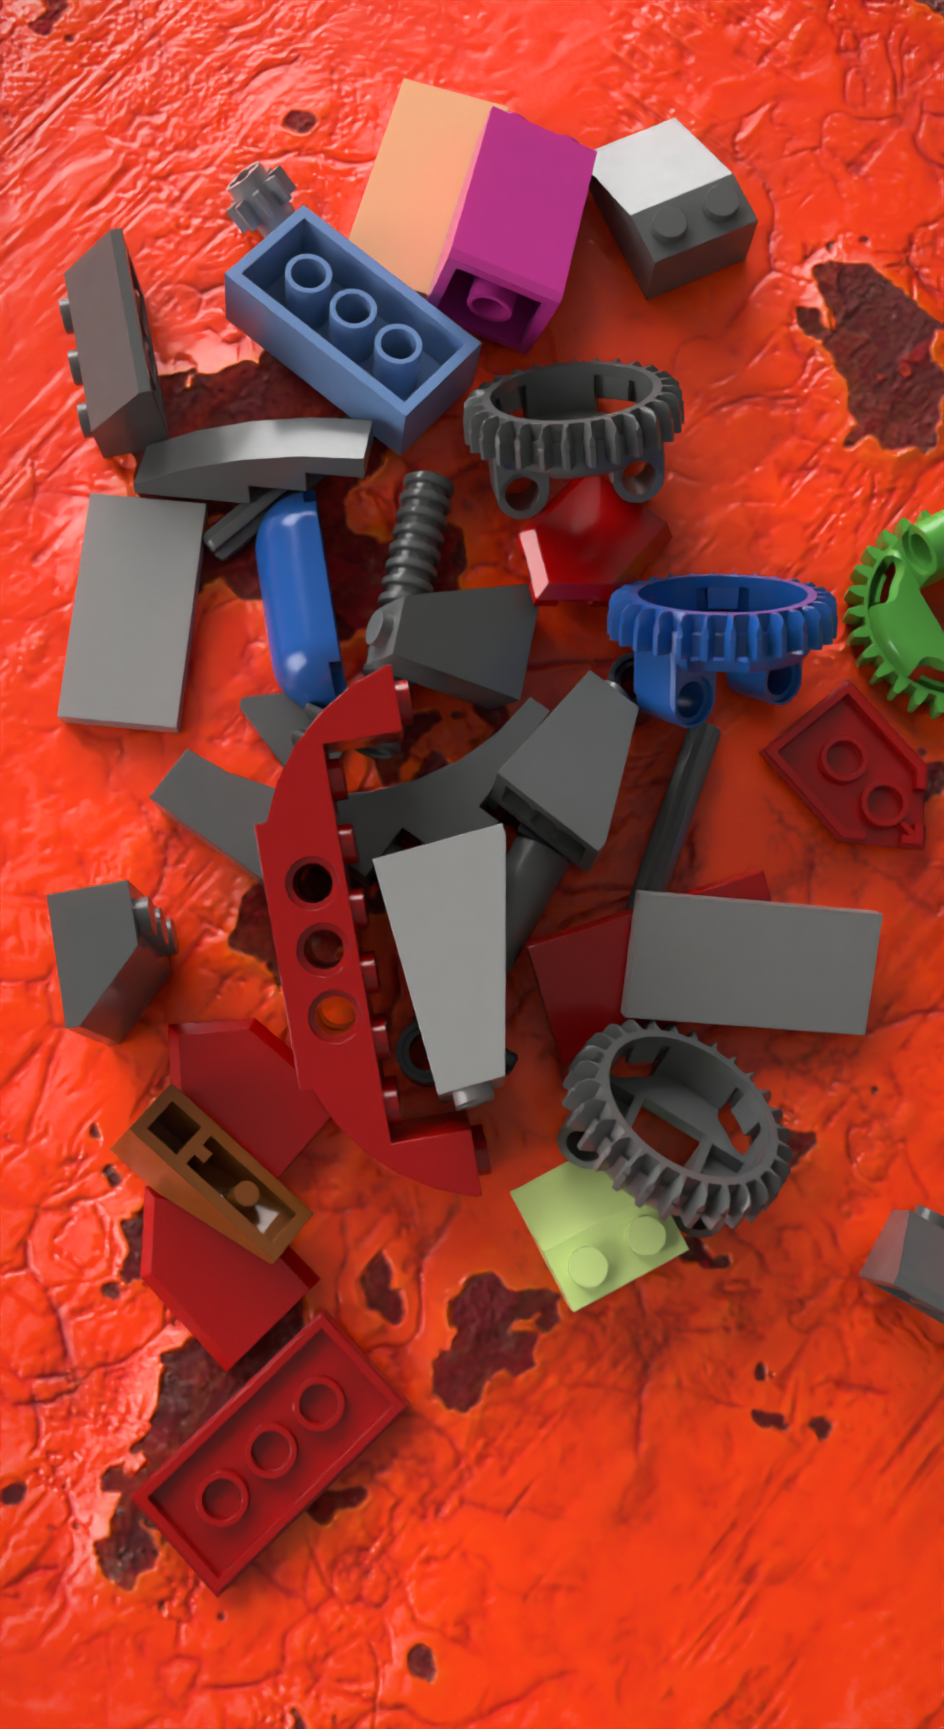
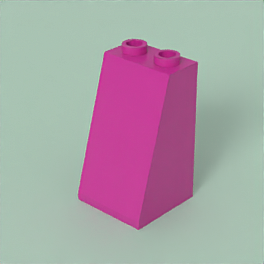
M492 106L477 139L426 300L464 330L527 355L561 303L597 151L580 144L573 137L559 135L531 123L518 113L506 112Z

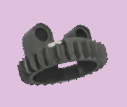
M597 357L593 361L578 362L577 358H575L573 362L558 363L554 360L551 365L538 366L533 364L531 369L523 371L513 369L509 376L496 375L492 382H483L478 389L473 390L469 394V398L464 403L463 415L465 444L470 445L471 453H480L482 460H488L490 483L498 506L505 515L514 519L533 517L544 508L548 500V493H550L549 475L551 479H566L607 474L612 486L622 499L628 502L641 503L654 497L663 486L665 478L664 442H673L674 433H681L682 424H684L682 390L679 387V382L671 377L668 372L658 371L654 365L642 367L638 361L624 364L618 358L611 362H603ZM597 398L618 399L637 403L611 414L597 411ZM523 408L524 418H519L510 415L511 413ZM646 461L643 470L633 477H622L624 470L631 463ZM521 477L532 479L529 487L523 492L509 493L506 491L508 485L515 479Z
M632 1019L626 1020L622 1026L609 1024L601 1033H595L586 1042L581 1052L577 1053L568 1068L570 1072L562 1087L569 1091L562 1101V1106L570 1110L557 1137L558 1148L562 1155L572 1164L581 1168L594 1169L596 1172L604 1171L613 1181L612 1188L615 1191L624 1190L635 1198V1205L639 1208L645 1204L658 1210L660 1219L664 1221L671 1215L678 1229L692 1237L705 1238L714 1236L725 1224L731 1229H736L744 1219L753 1222L762 1210L766 1211L778 1196V1192L791 1172L789 1161L793 1156L791 1147L786 1144L791 1133L788 1128L779 1125L782 1121L783 1112L781 1109L768 1106L771 1092L770 1090H759L754 1085L755 1072L745 1074L736 1066L737 1056L728 1059L717 1051V1042L707 1046L698 1041L696 1031H692L686 1036L679 1034L675 1023H669L662 1030L651 1019L643 1022L641 1026ZM626 1056L625 1062L627 1064L653 1063L657 1059L649 1077L620 1078L611 1074L621 1057ZM728 1103L733 1107L730 1111L739 1123L744 1136L751 1135L753 1143L744 1154H741L734 1148L728 1134L718 1119V1114ZM641 1107H644L699 1142L698 1147L686 1161L684 1167L656 1152L633 1131L631 1127Z

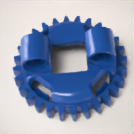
M735 571L732 574H717L715 572L711 574H695L690 572L689 575L681 576L669 574L665 578L651 576L648 581L635 580L632 584H624L620 589H617L611 595L609 612H607V634L610 635V640L619 641V646L621 647L631 646V649L634 651L633 692L636 694L639 708L648 716L684 728H696L709 717L716 697L717 672L726 673L730 689L739 695L773 705H785L797 695L800 689L802 663L810 650H822L823 645L833 644V639L837 638L838 616L836 598L824 587H816L813 582L800 583L797 578L785 580L781 579L779 575L766 577L759 576L758 573L752 575L737 574Z

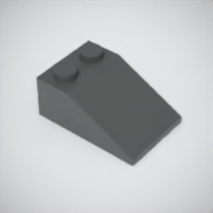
M675 117L594 149L597 151L588 189L646 300L746 260L758 219L734 174Z

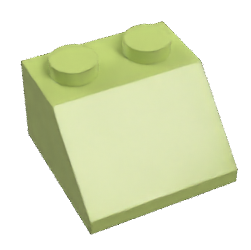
M567 1161L510 1191V1194L566 1304L573 1312H576L685 1253L689 1248L671 1215L665 1221L660 1219L658 1210L645 1204L639 1208L635 1205V1198L624 1190L615 1191L612 1188L613 1181L604 1171L596 1172L594 1169L581 1168Z

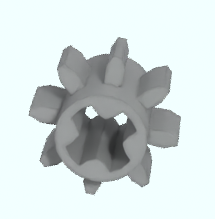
M256 161L241 171L227 186L226 190L233 199L231 200L232 205L226 210V213L242 233L249 229L251 232L258 229L263 237H267L295 212V208L290 203L292 199L290 194L297 187L280 165L273 170L271 167L265 170L262 164Z

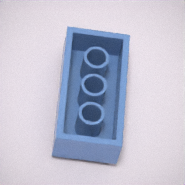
M304 205L224 273L226 319L352 419L373 420V436L399 456L473 386L482 343Z

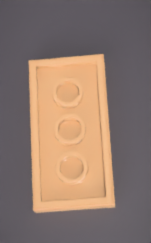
M403 78L348 240L426 300L479 134L492 106L509 112V107Z

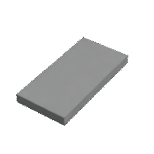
M90 493L57 717L61 722L180 733L205 547L202 537L207 531L209 516L206 504Z
M636 890L620 1012L625 1018L865 1035L883 914L875 910Z

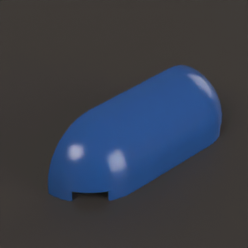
M315 489L288 495L270 508L258 528L255 541V555L270 658L275 679L282 691L295 703L302 707L310 703L325 709L347 689L317 496Z

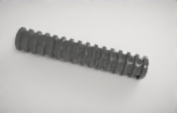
M415 471L408 473L404 477L403 487L405 490L400 494V505L402 507L396 513V521L399 524L393 527L392 536L395 541L389 546V555L392 558H389L385 564V571L389 575L382 578L381 585L385 592L381 593L378 597V606L380 608L404 595L434 592V587L431 585L437 578V570L434 567L440 563L441 553L438 550L443 547L444 536L442 533L447 530L448 519L445 516L451 511V502L449 500L454 496L455 491L453 483L441 474L431 471ZM364 664L363 675L368 676L376 671V669ZM393 676L394 681L404 680L399 677ZM407 681L408 687L415 684L413 682ZM409 690L410 698L412 699V691ZM402 726L403 737H404L405 727ZM396 742L354 750L369 757L388 759L400 755L401 745Z

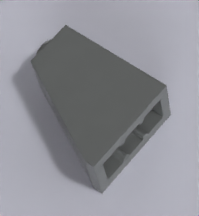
M529 584L404 595L379 608L372 615L366 630V643L370 645L366 666L378 670L384 665L391 664L393 676L404 680L407 679V681L488 710L520 701L539 606H533Z
M591 670L586 673L497 772L490 797L587 874L595 866L607 840L639 709L621 686L613 681L601 679Z

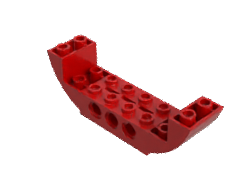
M384 665L349 686L318 714L294 746L277 781L267 822L254 824L300 1091L312 1089L334 1122L364 1152L396 1173L434 1189L478 1197L482 1196L479 1176L492 1174L482 1124L470 1126L466 1110L402 1120V1105L397 1076L385 1077L382 1059L391 1058L390 1050H392L388 1022L385 1012L374 1014L370 994L380 993L381 987L375 950L363 952L359 929L367 928L370 925L364 887L352 889L348 864L360 862L354 826L351 823L341 824L337 801L349 800L343 762L340 761V758L330 759L329 754L403 741L402 726L412 725L414 718L407 679L394 681L392 665ZM316 863L324 866L332 877L331 892L324 900H313L307 897L300 885L303 871ZM330 930L341 938L344 945V954L340 960L324 962L314 955L311 948V939L316 931ZM331 996H341L353 1005L355 1017L344 1024L333 1023L324 1016L322 1001Z

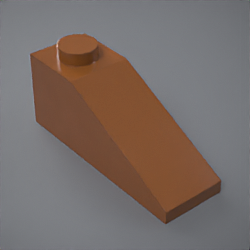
M172 1083L110 1148L119 1159L157 1193L270 1264L276 1262L314 1214Z

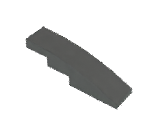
M309 417L250 421L194 431L148 445L134 481L135 493L250 504L255 486L307 491L311 473L365 478L373 442V420Z

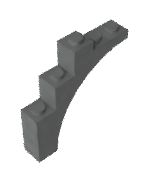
M530 697L496 734L462 759L420 779L370 792L348 793L349 800L337 801L341 824L351 823L354 826L360 862L348 864L350 875L366 887H369L377 877L372 859L404 851L405 849L400 847L403 841H406L413 847H418L497 825L499 821L485 812L487 807L495 812L501 807L490 798L497 772L549 716L550 710ZM186 749L149 798L160 812L264 886L254 824L267 822L275 788L229 773Z

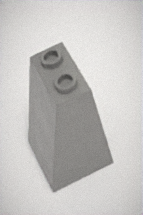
M502 823L372 859L440 1103L454 1101L456 1111L470 1109L494 1101V1089L502 1087L505 1079L506 834Z

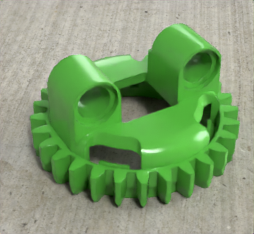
M944 509L933 515H930L927 510L921 511L914 524L904 517L896 524L893 531L894 534L884 529L876 539V547L868 545L861 555L860 561L863 565L856 564L852 570L849 579L855 585L849 586L843 599L846 603L855 607L849 608L845 612L842 623L859 627L851 632L847 638L846 645H863L865 651L855 661V666L859 667L869 663L874 665L877 670L870 678L869 685H875L884 679L892 685L886 697L887 701H892L902 692L910 696L907 708L908 713L914 712L922 702L929 703L931 720L938 718L944 712V682L930 679L924 675H921L914 682L908 676L916 667L921 665L930 666L944 672V631L920 592L921 589L944 578ZM895 564L896 573L890 586L889 597L885 603L878 604L880 603L883 584L887 578L884 573Z

